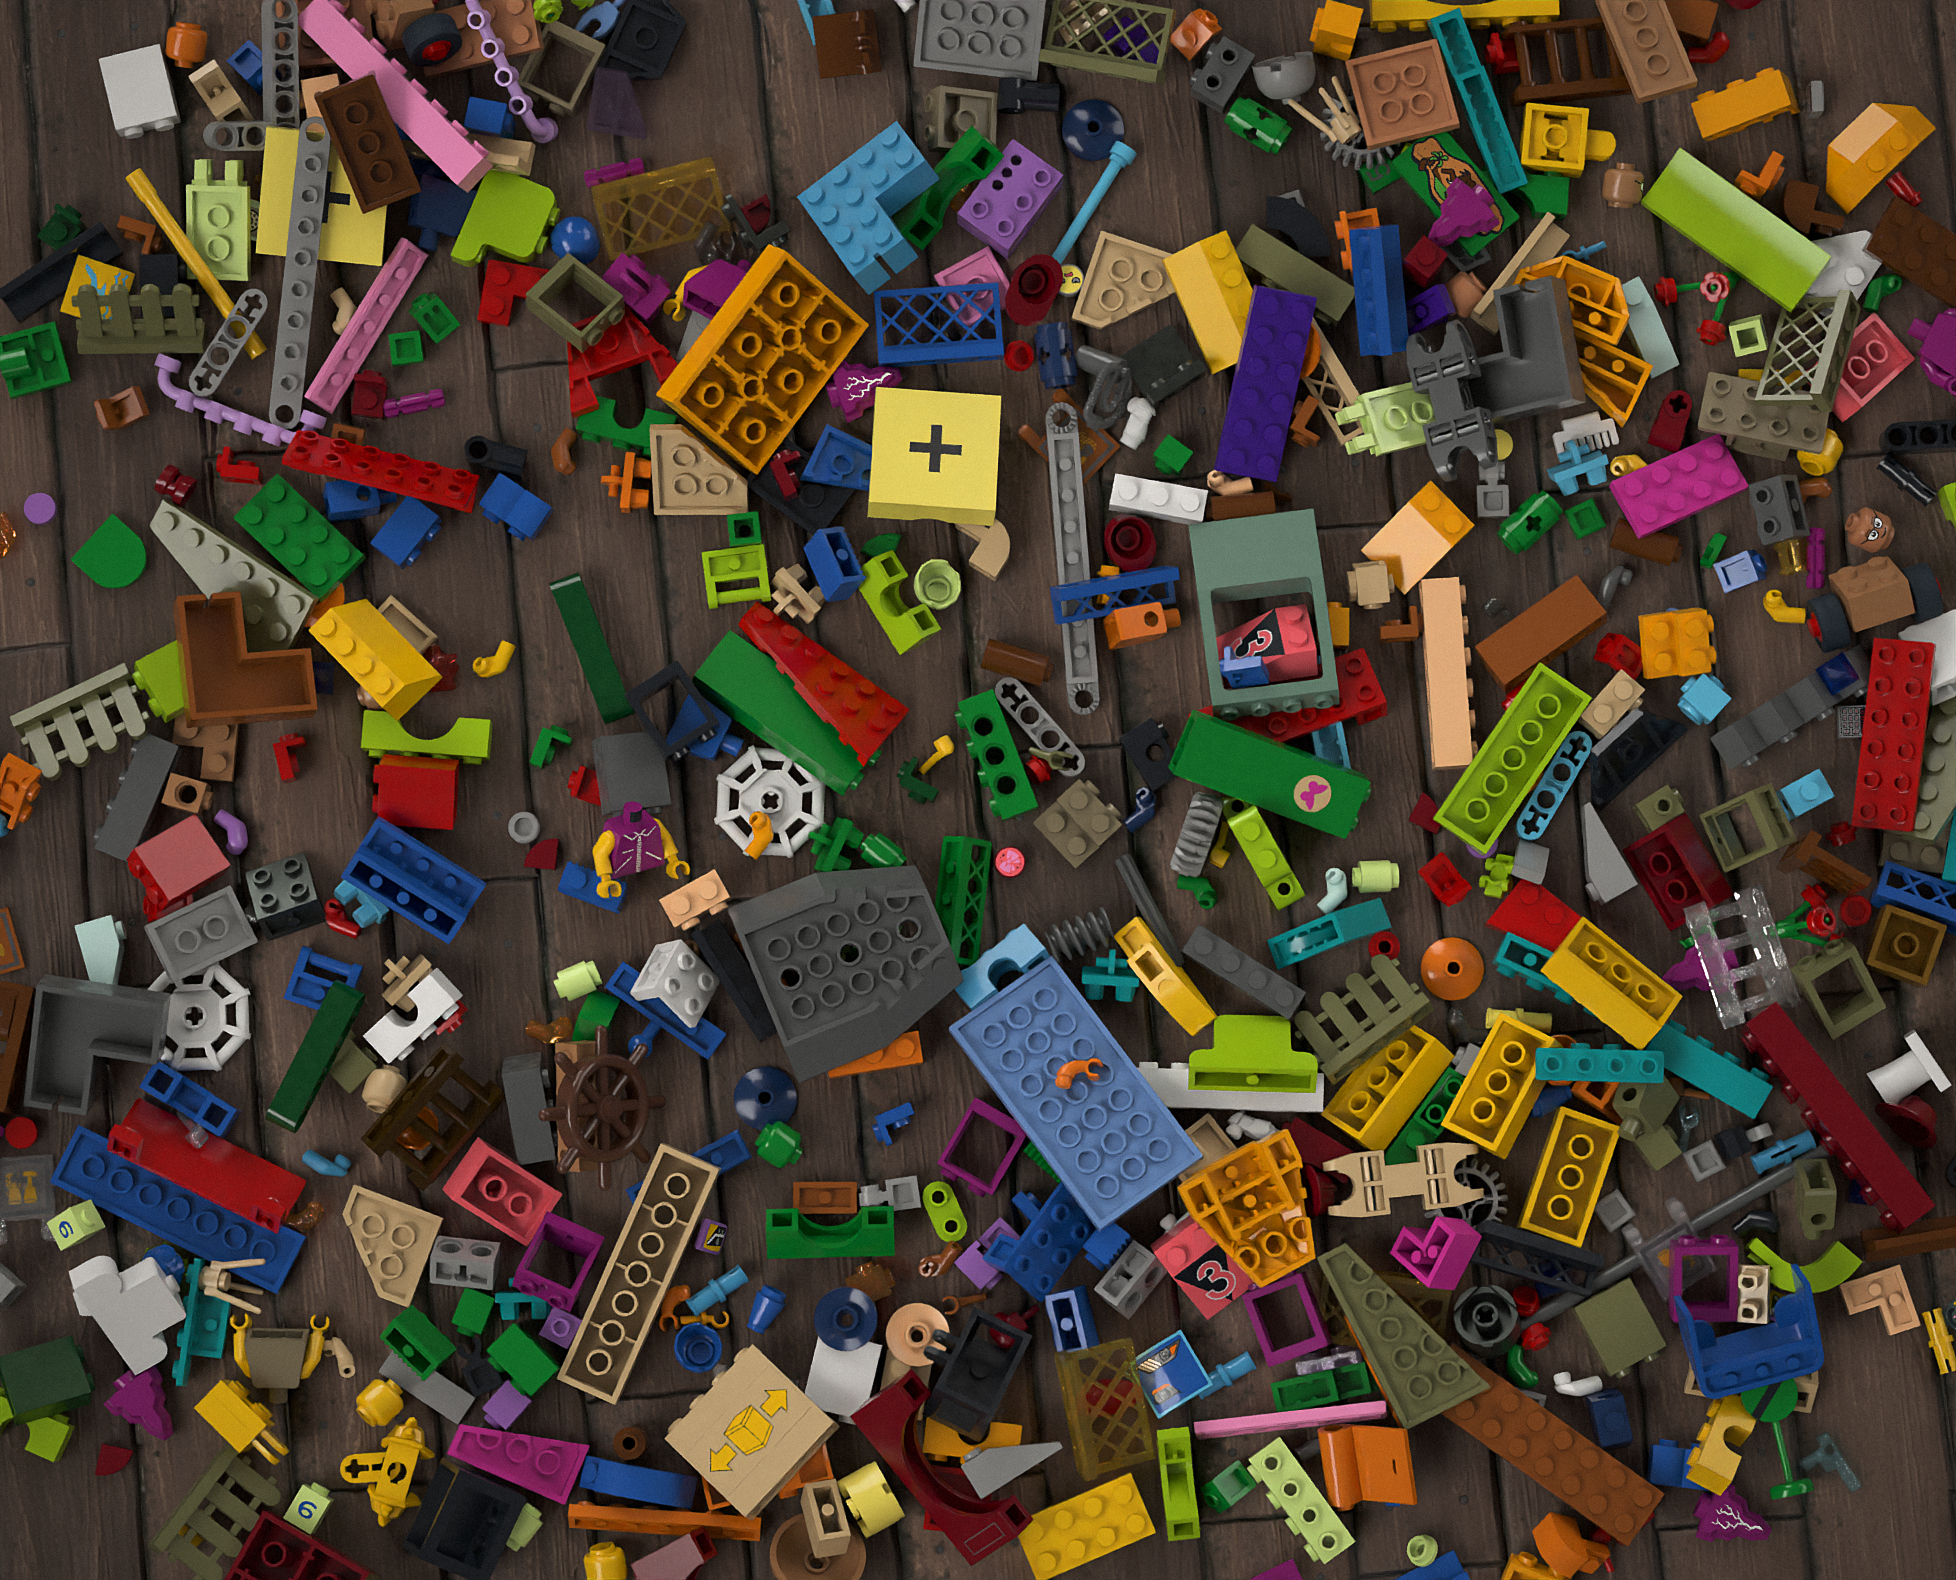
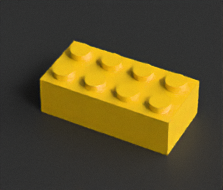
M1563 1106L1558 1107L1516 1228L1581 1248L1619 1137L1617 1131L1620 1126Z
M1129 1472L1031 1514L1034 1520L1018 1535V1538L1036 1580H1047L1156 1533L1132 1474Z

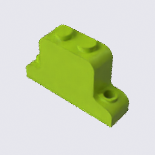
M489 170L484 175L450 256L453 262L466 267H473L483 261L487 250H492L521 263H529L536 258L537 254L542 255L549 239L545 236L550 225L555 226L561 209L557 208L553 192L547 187L520 177V174Z
M1229 795L1221 798L1224 804L1222 811L1229 826L1278 911L1306 896L1256 805L1242 801L1244 804L1243 810L1241 812H1234L1232 804L1240 799ZM1280 884H1289L1290 892L1287 895H1281L1278 892Z
M1220 1015L1214 1020L1212 1049L1196 1050L1189 1056L1188 1090L1316 1093L1317 1059L1310 1053L1296 1052L1291 1049L1290 1022L1284 1017Z

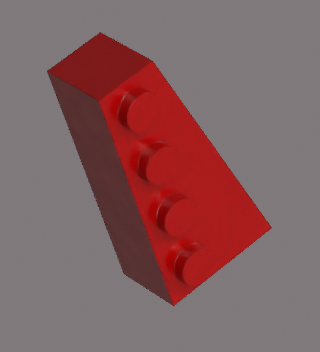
M1521 878L1483 926L1502 934L1510 932L1554 953L1582 917L1542 885Z

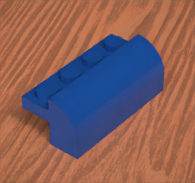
M1390 224L1350 229L1349 239L1360 356L1392 355V352L1406 351L1408 327L1399 225Z
M378 816L365 838H363L341 875L342 879L447 944H450L465 921L471 907L486 886V882Z

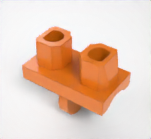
M626 452L623 477H620L621 466L611 465L610 476H601L600 483L609 486V497H617L618 487H622L621 512L631 513V509H646L649 507L650 491L634 489L635 478L651 479L652 467L651 461L637 458L633 452Z

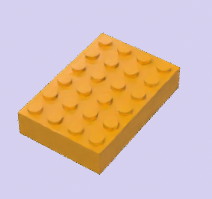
M768 244L656 395L740 467L758 474L869 324L787 251Z

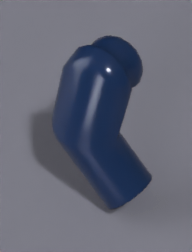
M1141 787L1137 790L1135 796L1136 811L1123 820L1130 833L1136 831L1155 816L1157 799L1155 793H1152L1148 787Z

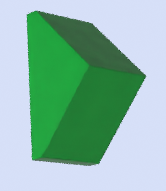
M597 990L590 992L578 1015L571 1041H595V1028L599 1025L605 1026L607 1028V1035H609L621 999Z

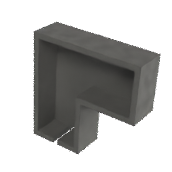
M1547 276L1525 282V285L1516 284L1493 290L1503 352L1477 358L1481 377L1468 381L1474 408L1490 409L1493 425L1586 403L1565 280L1554 276Z
M45 974L38 982L36 988L23 1106L52 1110L59 1101L60 1095H63L65 1097L59 1104L58 1111L87 1115L95 1101L100 1056L157 1065L164 1054L171 994Z

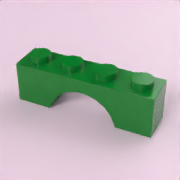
M971 125L933 169L940 179L897 211L891 219L908 240L923 250L943 227L944 213L954 196L970 182L979 179L984 180L1004 157L1003 153L992 141Z
M1482 167L1481 172L1494 186L1487 167ZM1523 169L1528 183L1506 192L1522 199L1528 206L1533 219H1543L1546 213L1549 212L1555 216L1554 220L1564 221L1568 208L1570 177H1562V173L1554 171L1544 172L1543 175H1531L1530 170Z
M894 1206L861 1207L856 1217L847 1223L836 1226L815 1224L806 1219L798 1208L766 1209L767 1259L895 1256Z

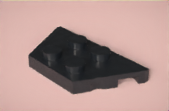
M628 0L593 75V81L604 83L662 80L687 26V21L671 5L669 0Z
M1636 707L1590 750L1592 806L1598 811L1603 810L1688 731L1687 727L1679 721Z

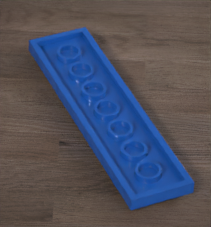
M81 1125L77 1126L50 1183L87 1201L91 1199L93 1204L210 1262L212 1260L229 1262L265 1259L266 1263L264 1265L230 1268L227 1270L275 1294H279L307 1238L306 1236L284 1225L279 1233L276 1234L108 1151L107 1138Z

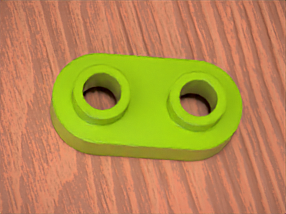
M944 1182L930 1183L924 1189L922 1199L936 1233L945 1242H957L965 1236L967 1222L954 1192ZM940 1191L944 1194L945 1198L942 1203L938 1204L932 1200L934 1192ZM949 1220L955 1221L958 1225L957 1230L953 1233L947 1232L945 1229V1224Z

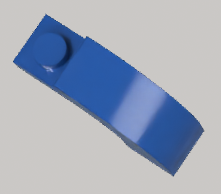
M586 1455L579 1487L635 1500L691 1509L697 1477Z

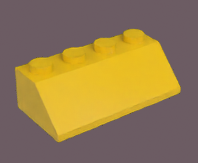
M1225 230L1162 260L1212 375L1237 365L1253 292L1230 237Z
M367 599L330 608L308 630L396 721L407 713L442 678L428 661Z
M1585 917L1578 921L1540 970L1553 983L1560 986L1578 1003L1585 1006L1600 1021L1611 1027L1625 1041L1632 1044L1638 1050H1642L1658 1033L1683 997Z
M1500 1012L1441 1125L1469 1142L1478 1145V1147L1505 1160L1547 1080L1535 1079V1050L1537 1048L1564 1047L1555 1038Z
M1414 1025L1357 1067L1321 1113V1116L1368 1151L1383 1150L1384 1152L1455 1055L1435 1037Z

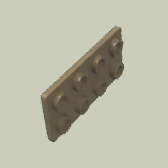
M1715 372L1708 373L1697 425L1698 430L1726 435L1725 445L1728 450L1786 461L1790 449L1821 454L1829 412H1820L1816 405L1758 406L1755 398L1760 384L1759 381ZM1774 385L1768 390L1767 395H1775L1784 387ZM1799 389L1794 391L1796 395H1809V391Z

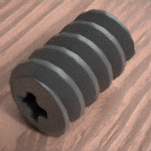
M1103 907L1098 909V918L1089 911L1086 913V922L1077 915L1074 917V926L1066 919L1062 921L1061 931L1055 924L1050 925V935L1044 930L1053 958L1058 964H1061L1062 953L1069 960H1072L1074 949L1081 956H1084L1085 945H1089L1095 952L1097 951V941H1101L1107 948L1109 947V937L1112 936L1114 938Z

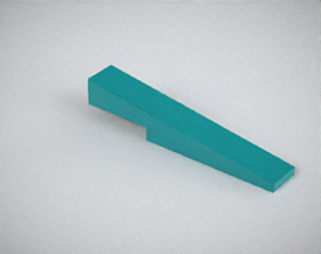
M1460 8L1428 20V26L1433 38H1437L1442 60L1494 187L1501 194L1527 184L1528 181L1484 65L1481 66Z

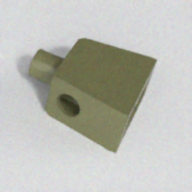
M1665 1076L1662 1083L1620 1082L1613 1099V1108L1623 1120L1617 1131L1619 1136L1626 1140L1634 1141L1638 1132L1654 1134L1659 1131L1680 1098Z
M1827 1158L1795 1160V1211L1800 1227L1804 1230V1236L1807 1239L1818 1240L1823 1237V1230L1834 1228L1837 1198L1836 1185Z

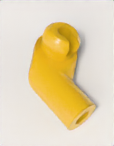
M1772 589L1766 593L1763 598V605L1775 621L1805 623V608L1788 607L1781 597L1782 593L1778 590Z
M502 640L494 656L478 657L474 660L473 670L478 676L485 678L503 673L509 664L516 646Z

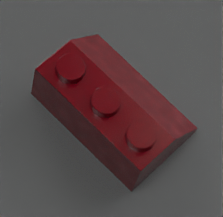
M1686 813L1622 850L1670 932L1734 895Z

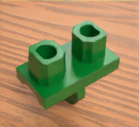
M839 817L835 818L832 827L823 823L818 834L809 831L807 837L815 841L810 852L818 855L813 869L819 872L849 870L851 860L839 855L844 844L857 849L864 834L852 826V821Z

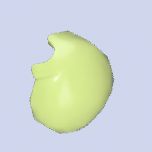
M931 559L921 565L914 578L915 594L920 602L926 603L931 609H946L956 602L961 592L960 575L949 565L947 560Z

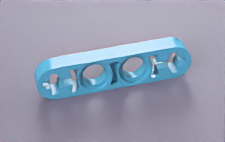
M1574 731L1563 740L1516 821L1515 831L1521 839L1534 841L1543 834L1592 749V741L1585 732ZM1578 738H1581L1583 740L1582 746L1586 749L1584 752L1579 750L1572 760L1579 762L1575 766L1572 761L1562 758L1560 755L1563 752L1568 756L1573 748L1569 741H1576ZM1558 764L1566 765L1570 770L1569 779L1566 781L1556 780L1553 776V768ZM1548 791L1553 794L1555 802L1552 807L1542 808L1538 804L1537 796L1540 792ZM1532 806L1538 813L1547 815V818L1544 820L1540 816L1535 823L1538 832L1532 831L1528 835L1524 833L1525 826L1522 825V821L1528 822L1531 820L1534 812H1530L1529 808Z

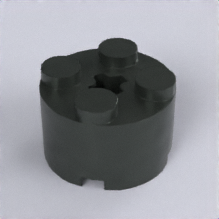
M1494 1285L1475 1286L1466 1290L1457 1300L1454 1309L1455 1327L1462 1345L1474 1355L1486 1359H1495L1508 1352L1516 1344L1521 1332V1321L1517 1313L1515 1301L1507 1291ZM1484 1319H1485L1486 1321H1488V1322L1491 1321L1490 1323H1487V1322H1485L1484 1324L1482 1323V1321H1483Z

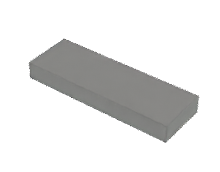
M393 1350L378 1371L457 1425H459L476 1399L437 1371L428 1379L422 1381L421 1377L416 1376V1372H413L411 1367H407V1363H403L402 1358H398V1354H394Z

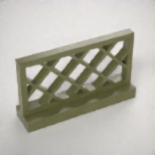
M1054 0L1044 49H1040L1038 61L1051 66L1164 86L1166 79L1164 68L1176 10L1125 0H1084L1089 1L1086 5H1083L1081 0H1075L1080 9L1066 18L1061 11L1063 0ZM1097 3L1104 4L1109 15L1095 24L1088 10ZM1110 5L1118 6V8L1113 11ZM1127 8L1133 9L1139 19L1125 29L1117 15ZM1140 11H1146L1148 13L1142 16ZM1084 14L1092 27L1077 36L1070 23ZM1155 14L1166 15L1164 28L1154 34L1146 21ZM1113 19L1121 32L1107 42L1099 28ZM1142 24L1150 38L1136 47L1128 34ZM1066 26L1074 40L1064 47L1055 46L1056 33ZM1095 32L1103 45L1094 52H1088L1081 41ZM1162 36L1161 44H1160V42L1158 41V38H1160V37ZM1125 37L1132 51L1122 58L1116 57L1111 46ZM1153 42L1159 50L1157 64L1146 62L1140 51ZM1075 45H1078L1080 50L1071 48H1073ZM1105 50H1107L1108 53H1109V55H1105V54H1101V53L1104 52ZM1136 55L1139 61L1132 60L1131 58Z
M1839 290L1837 297H1804L1796 308H1805L1807 311L1793 321L1789 318L1791 312L1782 307L1755 398L1758 406L1816 405L1820 412H1832L1861 310L1851 290ZM1834 307L1833 312L1823 320L1816 315L1825 308ZM1813 317L1817 324L1805 333H1802L1798 327ZM1824 330L1826 332L1825 339L1813 346L1809 340ZM1795 331L1799 337L1784 346L1782 344L1783 338ZM1806 343L1810 349L1795 359L1791 353ZM1787 356L1792 362L1777 372L1775 370L1776 363ZM1817 356L1819 359L1818 364L1806 372L1802 365ZM1798 369L1803 375L1788 385L1783 379ZM1809 381L1811 384L1809 395H1796L1794 391ZM1778 382L1783 385L1784 389L1777 394L1767 395L1768 390Z

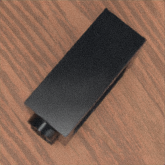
M678 660L624 694L626 702L667 762L672 758L675 762L681 760L691 752L689 747L698 741L704 744L718 734L716 729L720 727L719 721ZM679 679L707 722L668 746L640 704Z

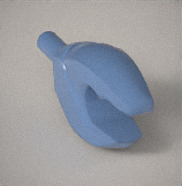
M616 0L613 4L605 1L590 8L582 15L575 30L582 33L586 28L590 27L592 22L597 21L601 23V27L593 34L592 38L597 41L605 38L616 28L621 17L618 9L627 0Z

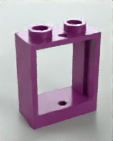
M975 1097L937 1162V1165L942 1167L939 1173L955 1182L958 1177L969 1182L970 1184L967 1189L984 1198L986 1193L992 1196L1027 1135L1016 1120ZM975 1113L1016 1136L990 1184L985 1183L948 1161Z
M547 1211L516 1270L512 1286L518 1288L526 1295L536 1296L547 1301L555 1308L570 1312L601 1252L605 1237ZM544 1240L586 1259L571 1289L529 1271Z
M1717 1234L1711 1235L1710 1239H1698L1694 1235H1681L1678 1237V1240H1670L1668 1314L1673 1322H1678L1673 1296L1680 1295L1682 1298L1683 1255H1727L1726 1301H1684L1693 1316V1320H1704L1706 1322L1737 1321L1739 1247L1729 1236Z
M1295 1269L1279 1278V1281L1259 1288L1255 1283L1248 1285L1250 1292L1243 1294L1242 1298L1268 1367L1333 1343L1306 1271L1297 1274ZM1296 1284L1316 1336L1274 1350L1256 1298Z

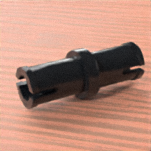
M1890 453L1876 467L1877 470H1880L1898 484L1897 488L1901 492L1905 490L1922 503L1924 507L1938 493L1937 490L1933 489L1916 475V470L1913 468L1909 470Z

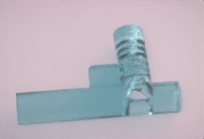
M1827 1432L1816 1438L1821 1447L1815 1450L1813 1454L1811 1453L1800 1460L1806 1471L1816 1466L1818 1462L1821 1463L1826 1472L1836 1469L1851 1493L1862 1487ZM1827 1444L1831 1445L1833 1453H1825L1824 1450Z

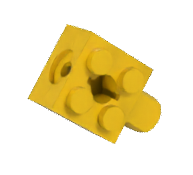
M1526 103L1522 115L1519 160L1522 168L1530 170L1532 174L1543 175L1544 172L1554 171L1562 173L1563 177L1580 178L1584 170V161L1604 162L1609 160L1615 150L1616 140L1609 131L1587 129L1589 109Z
M220 1380L194 1409L239 1453L248 1452L254 1446L268 1461L276 1466L280 1459L261 1438L263 1437L283 1456L289 1450L270 1431L275 1425L270 1419L273 1414L261 1402L258 1404L256 1402L253 1403L247 1397L251 1392L239 1380Z

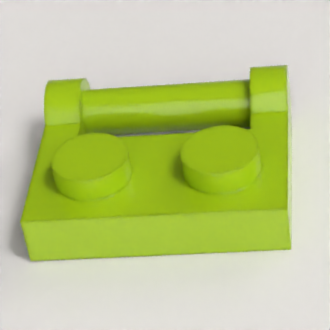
M764 544L701 552L709 609L719 608L718 605L750 600L762 599V602L772 601ZM759 578L760 587L724 592L716 591L717 583Z

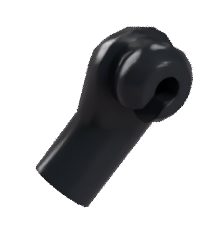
M1751 1210L1733 1224L1731 1228L1741 1239L1754 1228L1763 1229L1768 1234H1775L1779 1231L1781 1224L1778 1216L1773 1212Z

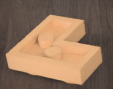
M1895 1265L1838 1285L1847 1314L1852 1315L1879 1306L1888 1335H1894L1921 1325L1900 1265Z

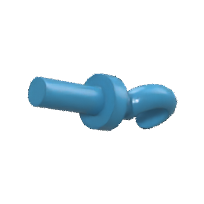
M1603 240L1588 248H1585L1583 245L1579 247L1581 251L1577 253L1573 250L1565 251L1561 256L1573 255L1577 261L1582 258L1587 261L1590 259L1589 255L1607 246Z

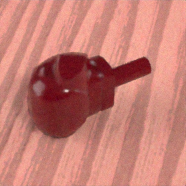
M1034 1304L1021 1316L1014 1311L1009 1316L1006 1313L998 1312L994 1317L1025 1332L1029 1329L1025 1322L1040 1310ZM990 1327L989 1334L999 1347L1008 1349L1013 1346L1015 1339Z

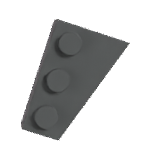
M542 1051L504 1057L502 1079L518 1165L556 1159L558 1149L557 1129L554 1130L552 1121H541L538 1116L541 1109L555 1107L554 1100L549 1099L547 1088L551 1087L549 1071L544 1069Z

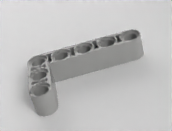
M264 0L262 3L263 120L211 122L206 126L203 133L204 141L210 148L223 151H260L265 148L267 126L300 129L298 8L294 0ZM278 1H281L285 7L281 17H277L274 11ZM281 32L285 36V44L281 49H278L275 45V37ZM282 64L285 67L286 74L279 81L275 71L277 66ZM282 95L286 99V107L283 111L279 112L276 108V100ZM253 127L256 130L257 137L250 144L246 139V134ZM220 128H224L227 134L226 140L222 144H218L216 141V133Z

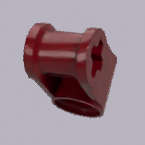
M1675 390L1666 396L1651 428L1647 444L1673 453L1678 452L1692 409V400L1688 393L1682 390ZM1675 399L1680 400V406L1684 408L1680 409L1678 413L1673 412V406L1669 404L1673 403Z

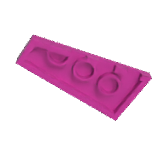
M459 1424L446 1454L565 1505L590 1445Z

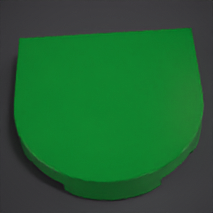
M112 513L70 560L98 585L109 589H121L130 587L141 578L146 569L147 554L143 541Z

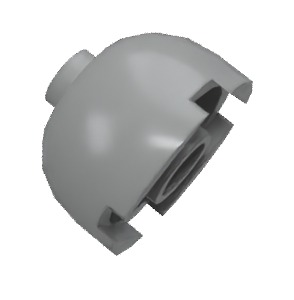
M1313 52L1294 53L1295 57H1285V55L1256 63L1252 68L1260 91L1271 99H1282L1283 104H1288L1290 99L1295 102L1300 101V95L1309 91L1314 84L1316 68Z

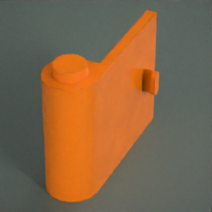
M1336 1423L1322 1426L1317 1430L1327 1500L1330 1506L1335 1507V1510H1351L1354 1508V1504L1362 1500L1408 1505L1418 1503L1407 1429Z

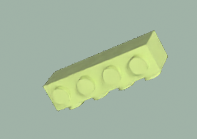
M1279 1436L1247 1458L1251 1464L1247 1467V1470L1257 1484L1263 1480L1270 1491L1265 1495L1276 1510L1282 1506L1289 1516L1284 1521L1295 1536L1299 1533L1303 1535L1308 1542L1303 1547L1314 1562L1320 1559L1323 1564H1326L1356 1542Z

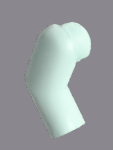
M1330 868L1325 875L1328 894L1317 904V907L1325 915L1330 914L1348 894L1346 875L1338 868Z

